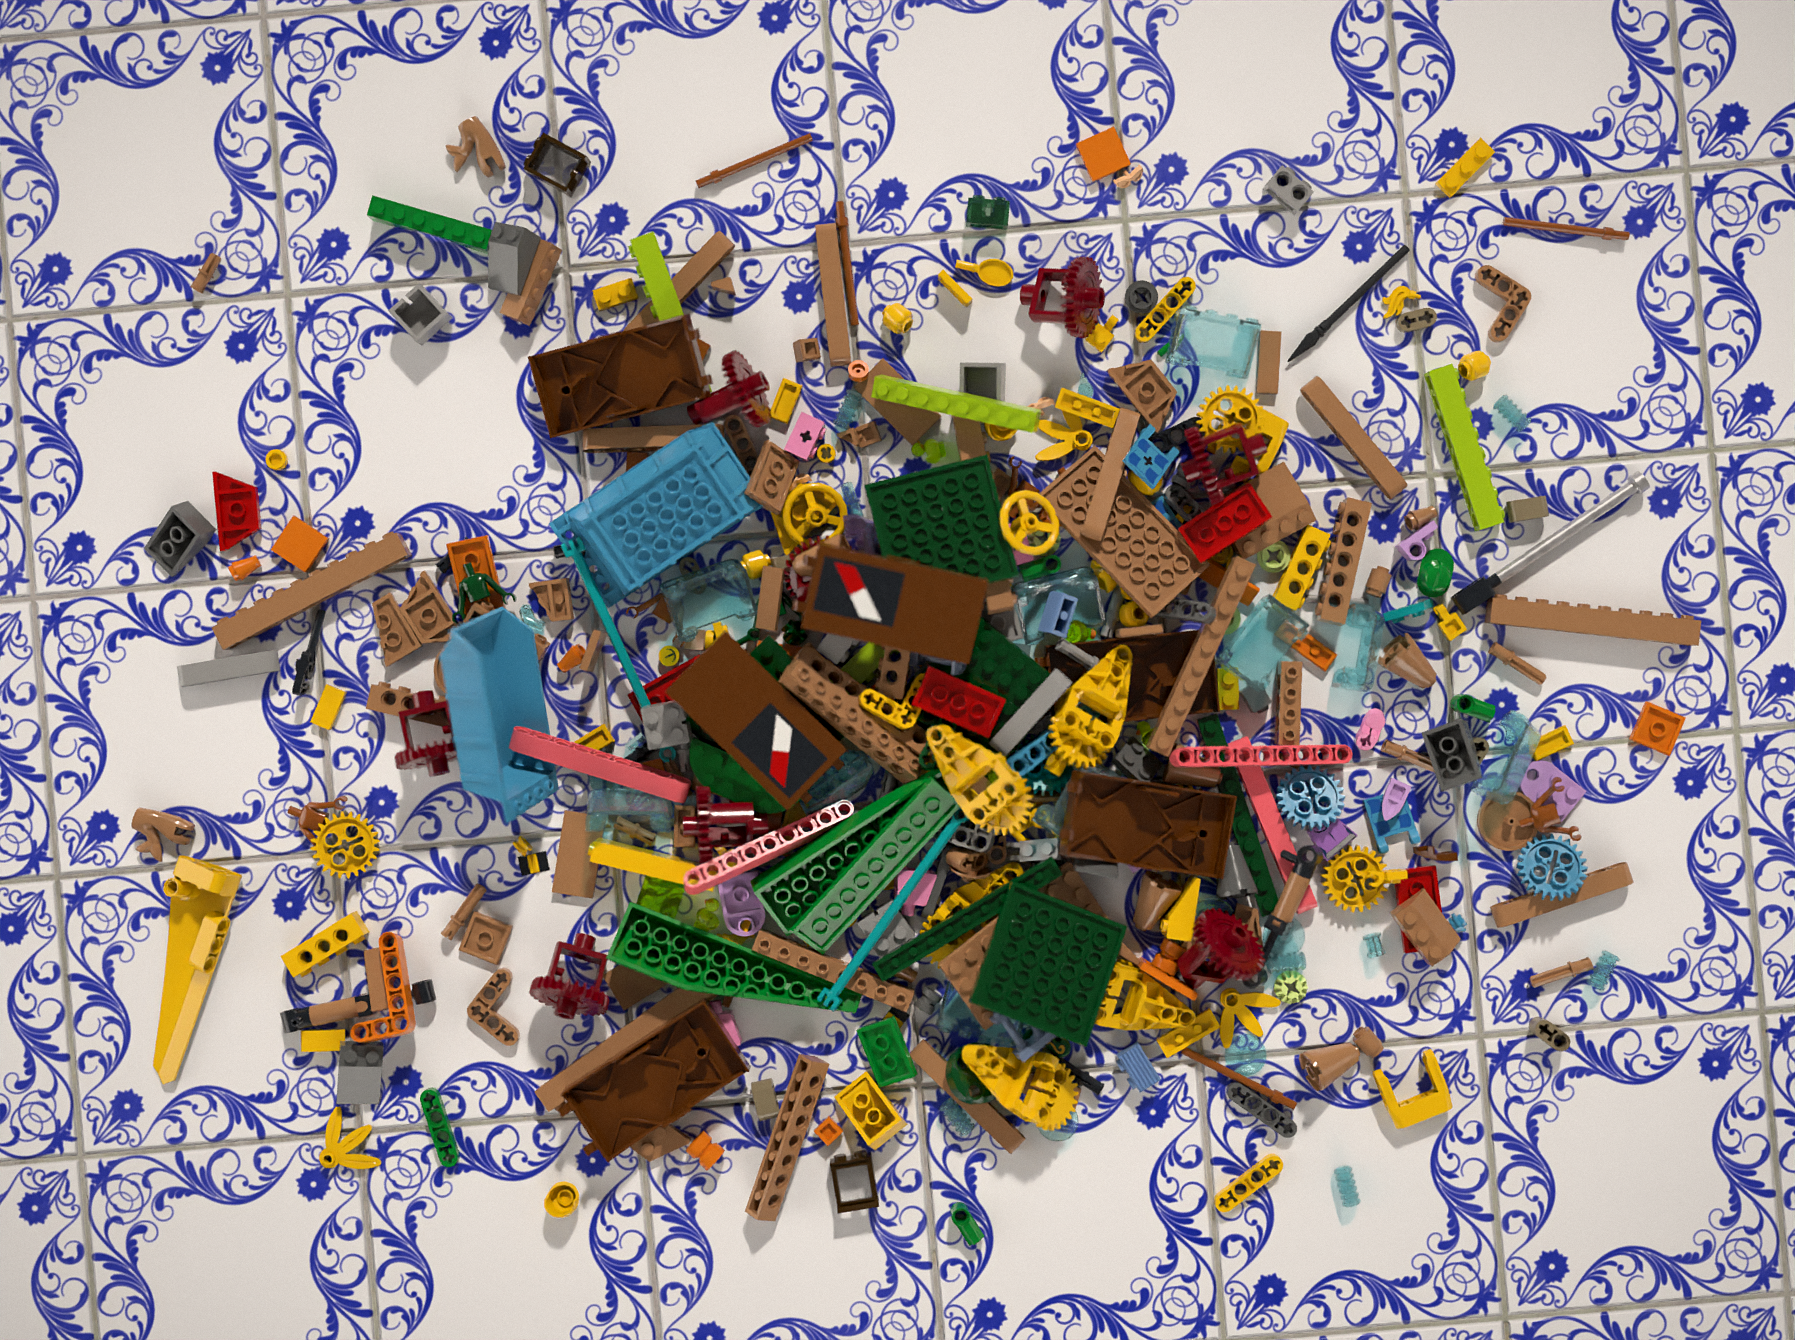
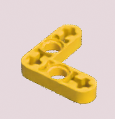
M921 673L914 678L901 705L871 689H867L859 695L858 703L863 709L899 729H908L914 725L921 711L920 708L910 705L909 698L910 696H915L920 686L919 681L923 679L925 673ZM871 695V700L873 702L866 704V699L864 697ZM881 700V702L877 706V709H875V703ZM883 704L891 706L892 713L890 715H885L882 712ZM908 710L912 711L907 717V720L910 722L903 724V719L900 717L905 716Z

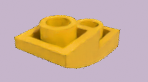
M344 1028L301 1030V1052L339 1051L340 1041H345Z

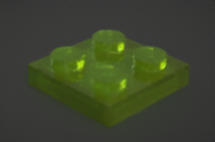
M646 875L636 904L676 919L685 892L684 885Z

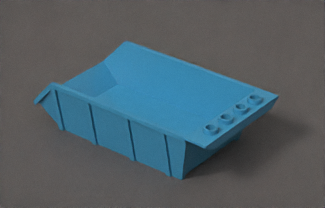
M712 422L686 431L551 521L549 525L561 543L566 544L568 550H571L568 541L573 540L577 547L579 544L576 538L581 537L586 548L583 557L588 568L592 565L597 567V571L591 572L605 605L610 608L763 506L744 494L750 476ZM566 532H573V537L567 538ZM607 582L609 584V587L607 589H603L601 587V584Z
M500 607L452 629L449 632L452 637L439 655V659L442 663L447 693L446 700H448L454 733L453 740L456 745L463 790L503 803L505 821L509 823L558 791L559 786L555 764L509 749L515 726L526 727L550 735L534 631L504 607Z

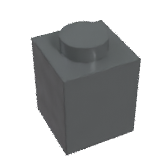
M1255 681L1239 691L1251 713L1257 712L1260 714L1269 709L1268 705L1272 703L1260 681Z

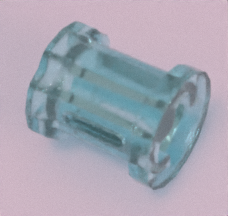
M1379 932L1362 937L1366 941L1368 958L1386 954V951L1382 948L1380 940L1382 935Z

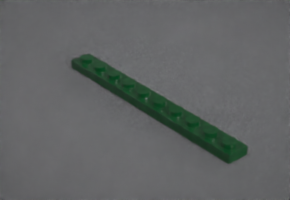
M1217 713L1196 720L1205 747L1228 746ZM1220 752L1219 759L1223 762L1225 757L1224 754ZM1220 767V772L1223 773L1221 783L1218 785L1220 793L1237 796L1232 830L1258 890V894L1255 893L1254 897L1260 915L1265 917L1269 913H1273L1278 897L1235 767Z
M1050 856L1010 881L1037 891L1062 876L1063 873L1054 858ZM1010 881L872 962L881 980L884 982L1000 913Z

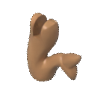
M476 116L466 119L458 126L462 139L460 147L446 145L448 153L455 157L454 169L456 173L471 154L474 142L479 168L486 177L489 178L494 175L491 167L486 162V160L492 157L501 171L506 168L495 141Z
M140 807L133 816L131 827L147 837V841L139 845L136 850L141 853L150 852L156 860L162 862V849L157 830L174 843L188 845L191 838L176 833L177 828L194 831L195 824L169 813Z

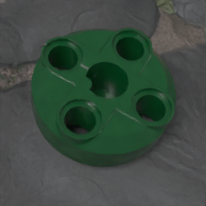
M979 1042L968 1043V1044H973V1045L992 1046L991 1044H988V1043H984V1044H983V1043H979ZM966 1045L959 1047L949 1057L946 1065V1080L951 1092L962 1102L972 1105H980L994 1100L996 1097L964 1062L962 1050Z

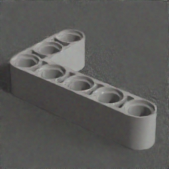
M980 809V815L984 818V811ZM976 824L974 830L959 826L948 842L985 853L993 847L996 835L994 828L988 833L987 828H980L981 824ZM938 831L935 833L933 838L938 839V837L940 836ZM961 831L967 833V838L964 842L958 840V835ZM981 837H985L987 840L984 848H979L977 844Z

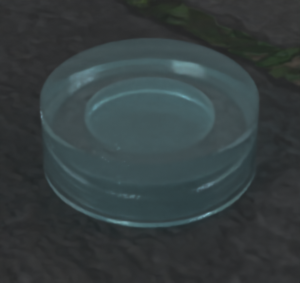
M640 732L624 745L631 751L643 742L645 737Z

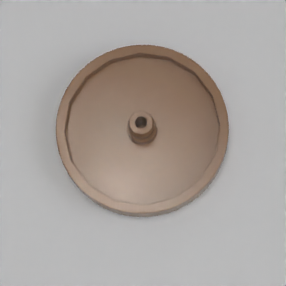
M1511 790L1498 791L1487 797L1481 804L1477 814V826L1483 839L1489 845L1505 851H1514L1527 846V842H1531L1534 839L1538 830L1534 825L1521 828L1519 820L1530 817L1533 801L1526 795Z

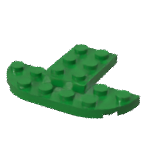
M693 737L689 753L690 764L694 775L703 786L709 787L710 791L736 803L753 802V810L756 812L771 814L786 810L728 752ZM799 798L792 806L798 803L801 799Z

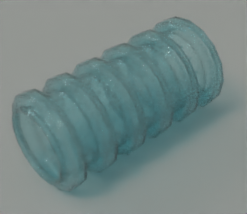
M850 389L846 390L847 395L843 397L845 400L841 402L842 407L838 408L839 413L835 415L837 418L833 420L835 425L846 430L850 429L849 424L853 423L852 418L856 416L854 413L858 411L857 406L861 405L860 400L864 398L860 393Z
M1503 395L1495 402L1493 409H1497V413L1503 415L1502 418H1507V422L1512 423L1511 426L1513 428L1516 427L1517 432L1523 431L1531 423L1532 419L1530 417L1527 418V414L1522 413V409H1518V405L1513 404V400H1509L1508 395Z
M1606 950L1601 952L1603 955L1602 957L1599 956L1598 959L1600 961L1595 964L1597 967L1593 968V974L1589 975L1591 977L1590 980L1587 979L1586 981L1589 985L1603 991L1605 989L1604 985L1608 984L1607 979L1611 978L1609 976L1610 973L1614 972L1612 970L1613 967H1616V962L1620 961L1619 957Z
M1301 951L1299 954L1293 952V955H1290V953H1286V955L1280 954V956L1274 954L1273 957L1269 955L1266 961L1267 971L1269 974H1272L1273 971L1279 973L1281 970L1282 972H1286V970L1290 972L1292 969L1298 971L1299 968L1305 970V954Z
M949 1098L941 1104L939 1110L944 1112L943 1115L948 1117L947 1120L949 1122H952V1127H956V1132H960L959 1136L964 1137L974 1129L975 1124L970 1123L971 1119L966 1118L967 1114L963 1113V1109L958 1107L959 1104L955 1103L953 1098Z
M1341 1166L1334 1170V1174L1337 1175L1335 1177L1336 1181H1338L1337 1187H1340L1339 1193L1342 1194L1340 1196L1341 1200H1343L1342 1205L1345 1207H1353L1361 1202L1360 1198H1358L1359 1192H1356L1357 1186L1354 1185L1356 1181L1353 1179L1354 1174L1351 1173L1352 1167Z

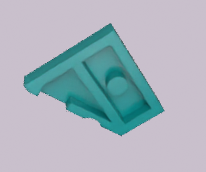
M1432 598L1383 613L1385 622L1392 620L1393 623L1405 620L1404 616L1412 614L1413 618L1424 615V610L1433 607L1434 604Z

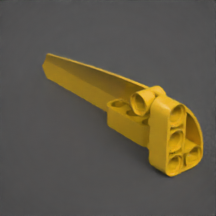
M183 855L178 857L173 871L174 877L167 879L163 886L165 895L171 897L164 984L153 1066L162 1084L176 1080L230 927L228 915L242 875L224 867Z

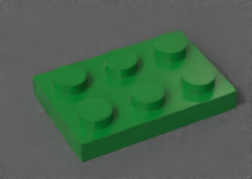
M895 1016L859 1027L856 1030L879 1088L915 1077L918 1074Z

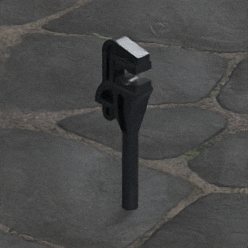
M317 610L307 650L303 651L301 658L296 660L295 669L297 673L292 688V694L302 696L306 694L307 689L309 690V685L304 682L305 679L311 680L312 676H314L315 651L326 613L325 610Z

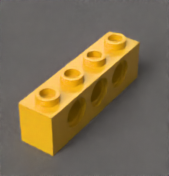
M1311 525L1303 527L1290 556V561L1284 569L1272 595L1271 602L1290 611H1296L1297 608L1301 609L1305 601V597H1303L1305 590H1309L1314 581L1311 577L1314 571H1318L1322 564L1321 555L1323 551L1327 552L1331 544L1329 540L1330 534ZM1309 544L1315 547V554L1313 556L1306 552V547ZM1300 563H1303L1307 568L1304 575L1300 574L1297 570ZM1291 582L1298 585V591L1295 594L1289 590Z
M355 911L280 957L292 977L298 975L304 977L312 972L311 967L318 964L320 967L329 962V956L335 953L338 956L347 951L348 948L346 946L352 942L356 945L365 940L364 935L369 933V930L358 912ZM341 930L347 932V940H343L340 937ZM323 941H327L330 944L329 951L323 948ZM306 951L312 955L311 962L305 958Z

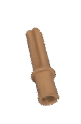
M1497 642L1493 643L1488 653L1500 659L1504 665L1508 664L1539 685L1543 684L1546 680V674L1516 656L1513 650L1509 651Z
M1388 739L1383 742L1381 752L1393 755L1399 761L1403 759L1434 772L1430 757L1410 750L1406 745L1401 746Z
M477 883L457 912L450 916L451 920L441 932L445 938L448 936V939L452 940L460 927L465 925V920L486 892L484 886Z
M1589 957L1575 962L1569 961L1567 965L1531 976L1530 983L1536 988L1569 976L1574 978L1577 974L1593 970V964Z

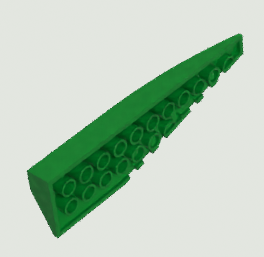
M939 767L908 782L853 814L750 881L754 894L786 936L792 934V926L930 777L949 791Z
M630 902L606 957L609 961L683 990L830 1010L834 1003L832 1001L826 1007L823 1003L827 996L821 1002L817 1000V997L824 988L830 990L835 983L633 902ZM844 988L838 996L843 1001L835 1011L856 1013L862 994Z

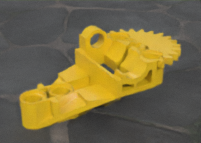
M1119 645L1108 652L1092 669L1085 673L1074 685L1069 687L1055 704L1054 712L1056 713L1050 719L1053 725L1048 727L1054 733H1051L1049 737L1055 739L1051 745L1059 747L1056 750V754L1062 752V760L1069 758L1068 765H1072L1075 761L1076 768H1080L1081 764L1084 769L1089 768V765L1091 768H1094L1096 763L1098 765L1103 763L1101 759L1105 760L1107 758L1105 753H1109L1111 751L1110 748L1114 747L1118 740L1126 716L1132 652L1126 645ZM1078 701L1106 716L1108 724L1096 718L1091 721V715L1076 707Z
M947 725L931 727L927 731L928 743L949 792L968 819H971L975 824H981L980 828L988 825V833L994 828L995 835H999L1000 831H1002L1003 835H1007L1008 829L1011 834L1015 833V827L1022 829L1020 821L1023 823L1028 822L1024 815H1032L1027 808L1034 807V804L1028 802L1029 799L1034 797L1027 794L1031 787H1025L1027 779L1022 780L1019 773L1013 771L1008 766L1005 757L1001 753L994 754L979 744L962 738L961 733H954ZM938 731L942 734L941 740L938 737ZM950 748L954 750L953 757L950 754ZM994 769L999 779L986 789L987 791L978 795L971 787ZM1011 784L1015 787V793H1012L1010 790ZM980 809L984 811V818L980 815Z
M1010 862L992 871L987 878L975 879L974 882H969L957 888L939 906L933 916L929 915L927 917L929 923L923 922L922 926L926 929H921L920 934L935 926V920L943 921L955 914L952 910L957 905L963 909L995 890V885L1002 886L1015 878L1011 877L1008 871L1015 872L1017 876L1022 874V866L1017 862ZM999 913L991 917L990 919L984 921L980 925L984 928L996 917H998ZM971 929L926 957H933L930 962L931 964L936 961L939 963L974 936L976 932Z
M1117 959L1106 988L1108 994H1104L1095 1024L1126 1031L1184 1028L1191 1026L1196 1016L1184 1002L1180 1001L1174 994H1171L1143 970L1127 960ZM1124 980H1130L1131 984L1121 1014H1113L1117 1004V1000L1113 996L1119 997Z
M968 1044L963 1048L962 1058L969 1068L1005 1108L1024 1121L1036 1123V1127H1042V1130L1049 1129L1054 1131V1128L1061 1129V1125H1066V1119H1072L1069 1112L1076 1111L1072 1104H1078V1101L1074 1099V1096L1078 1095L1074 1088L1078 1085L1077 1083H1072L1075 1076H1069L1071 1069H1065L1066 1064H1059V1059L1055 1056L1037 1051L1026 1061L1022 1062L1012 1052L1016 1048ZM1034 1066L1037 1069L1030 1086L1036 1090L1028 1089L1022 1102L1019 1099L1030 1071Z

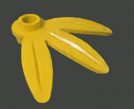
M1062 410L1070 429L1052 421L1039 420L1038 428L1042 432L1065 442L1043 449L1035 456V459L1037 461H1051L1069 454L1075 448L1080 451L1089 449L1093 443V437L1090 432L1082 430L1080 416ZM1081 438L1086 439V442L1084 444L1079 443V440Z
M1235 988L1223 990L1220 994V1002L1224 1008L1220 1018L1221 1027L1219 1028L1223 1047L1227 1049L1231 1045L1234 1033V1014L1250 1032L1258 1037L1263 1036L1258 1020L1245 1005L1277 1007L1281 1004V1001L1271 995L1260 992L1240 994ZM1229 995H1232L1230 1000H1226Z
M335 1107L326 1127V1148L319 1155L321 1165L325 1168H334L340 1164L353 1169H369L381 1165V1160L373 1156L346 1154L367 1137L372 1130V1126H362L349 1133L338 1143L342 1128V1110L340 1107ZM327 1155L331 1156V1162L327 1160Z

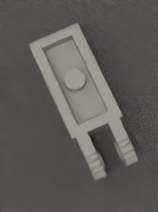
M1060 838L1006 843V849L1008 850L1020 849V856H1006L1005 862L1044 861L1050 856L1054 860H1061V854H1059Z

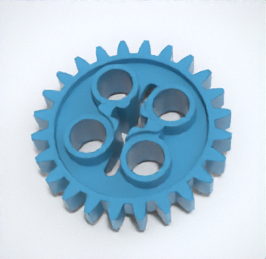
M1300 765L1299 772L1292 768L1291 774L1285 773V779L1280 780L1279 784L1281 786L1277 787L1279 794L1276 795V800H1279L1277 807L1283 808L1280 813L1281 815H1288L1286 818L1287 822L1291 819L1294 820V827L1300 823L1301 830L1306 825L1309 826L1310 831H1312L1315 825L1318 830H1321L1322 824L1329 827L1330 821L1335 823L1336 816L1341 815L1342 811L1340 809H1343L1345 805L1342 802L1345 799V795H1341L1344 788L1338 787L1340 780L1333 781L1334 773L1329 776L1326 775L1328 769L1320 772L1319 766L1312 770V766L1308 765L1307 770H1305ZM1318 783L1322 788H1315L1312 784ZM1299 788L1302 792L1295 793L1292 789ZM1319 802H1325L1329 807H1321ZM1298 807H1306L1308 812H1302Z
M1542 834L1540 841L1534 837L1533 844L1528 841L1526 848L1522 847L1520 851L1523 855H1519L1517 858L1520 862L1517 863L1516 868L1522 869L1517 875L1524 876L1521 884L1528 883L1526 890L1528 891L1533 888L1535 890L1533 895L1536 896L1538 893H1541L1542 900H1544L1546 895H1549L1550 901H1553L1555 896L1562 901L1563 894L1570 898L1572 895L1571 891L1576 894L1579 890L1578 887H1582L1584 884L1582 880H1585L1587 877L1584 872L1587 871L1588 867L1583 866L1587 860L1580 858L1583 851L1576 852L1577 844L1570 846V839L1563 842L1561 835L1557 840L1554 839L1553 834L1550 835L1549 839ZM1554 851H1557L1558 855L1553 867L1554 870L1550 878V883L1547 884L1546 879L1550 870V864L1553 859ZM1539 852H1546L1549 857L1543 858ZM1560 858L1568 859L1570 864H1563ZM1534 871H1541L1544 876L1538 877L1534 874ZM1555 877L1563 878L1565 883H1558Z

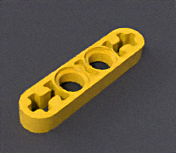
M1181 278L1135 329L1134 335L1137 341L1140 343L1150 341L1193 294L1196 284L1192 278ZM1188 282L1190 283L1189 289L1191 291L1185 290L1184 293L1181 295L1182 297H1184V299L1182 300L1180 295L1177 293L1183 287L1181 283L1187 284ZM1167 298H1176L1178 305L1174 308L1168 307L1166 303ZM1155 312L1162 313L1164 316L1163 322H1154L1152 315ZM1148 320L1153 327L1147 333L1149 337L1143 336L1142 338L1140 337L1141 331L1139 329L1145 330L1149 325L1146 323Z
M1268 1154L1215 1195L1214 1204L1220 1212H1228L1282 1171L1283 1162L1281 1158L1276 1154ZM1270 1160H1273L1274 1162L1277 1161L1276 1168H1273L1272 1166L1269 1167ZM1261 1166H1264L1265 1169L1268 1168V1175H1266ZM1255 1171L1262 1173V1179L1259 1182L1251 1180V1175ZM1238 1184L1246 1186L1245 1192L1241 1195L1236 1194L1234 1190ZM1229 1191H1231L1233 1196L1236 1198L1234 1201L1232 1197H1230L1228 1193ZM1223 1197L1224 1199H1227L1228 1197H1230L1227 1200L1228 1205L1224 1206L1222 1204L1219 1206V1204L1221 1203L1220 1198Z

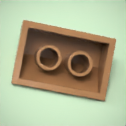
M1424 888L1390 912L1424 961L1432 967L1448 956L1461 940Z

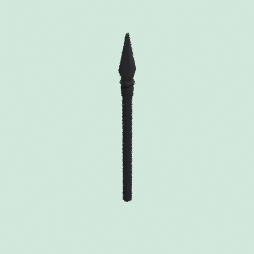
M1403 245L1338 309L1316 326L1312 332L1308 333L1287 361H1292L1316 345L1319 338L1323 337L1324 333L1402 259L1410 249Z

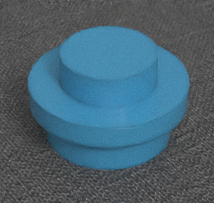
M1451 914L1452 917L1448 920L1457 933L1466 931L1465 926L1467 922L1462 915Z

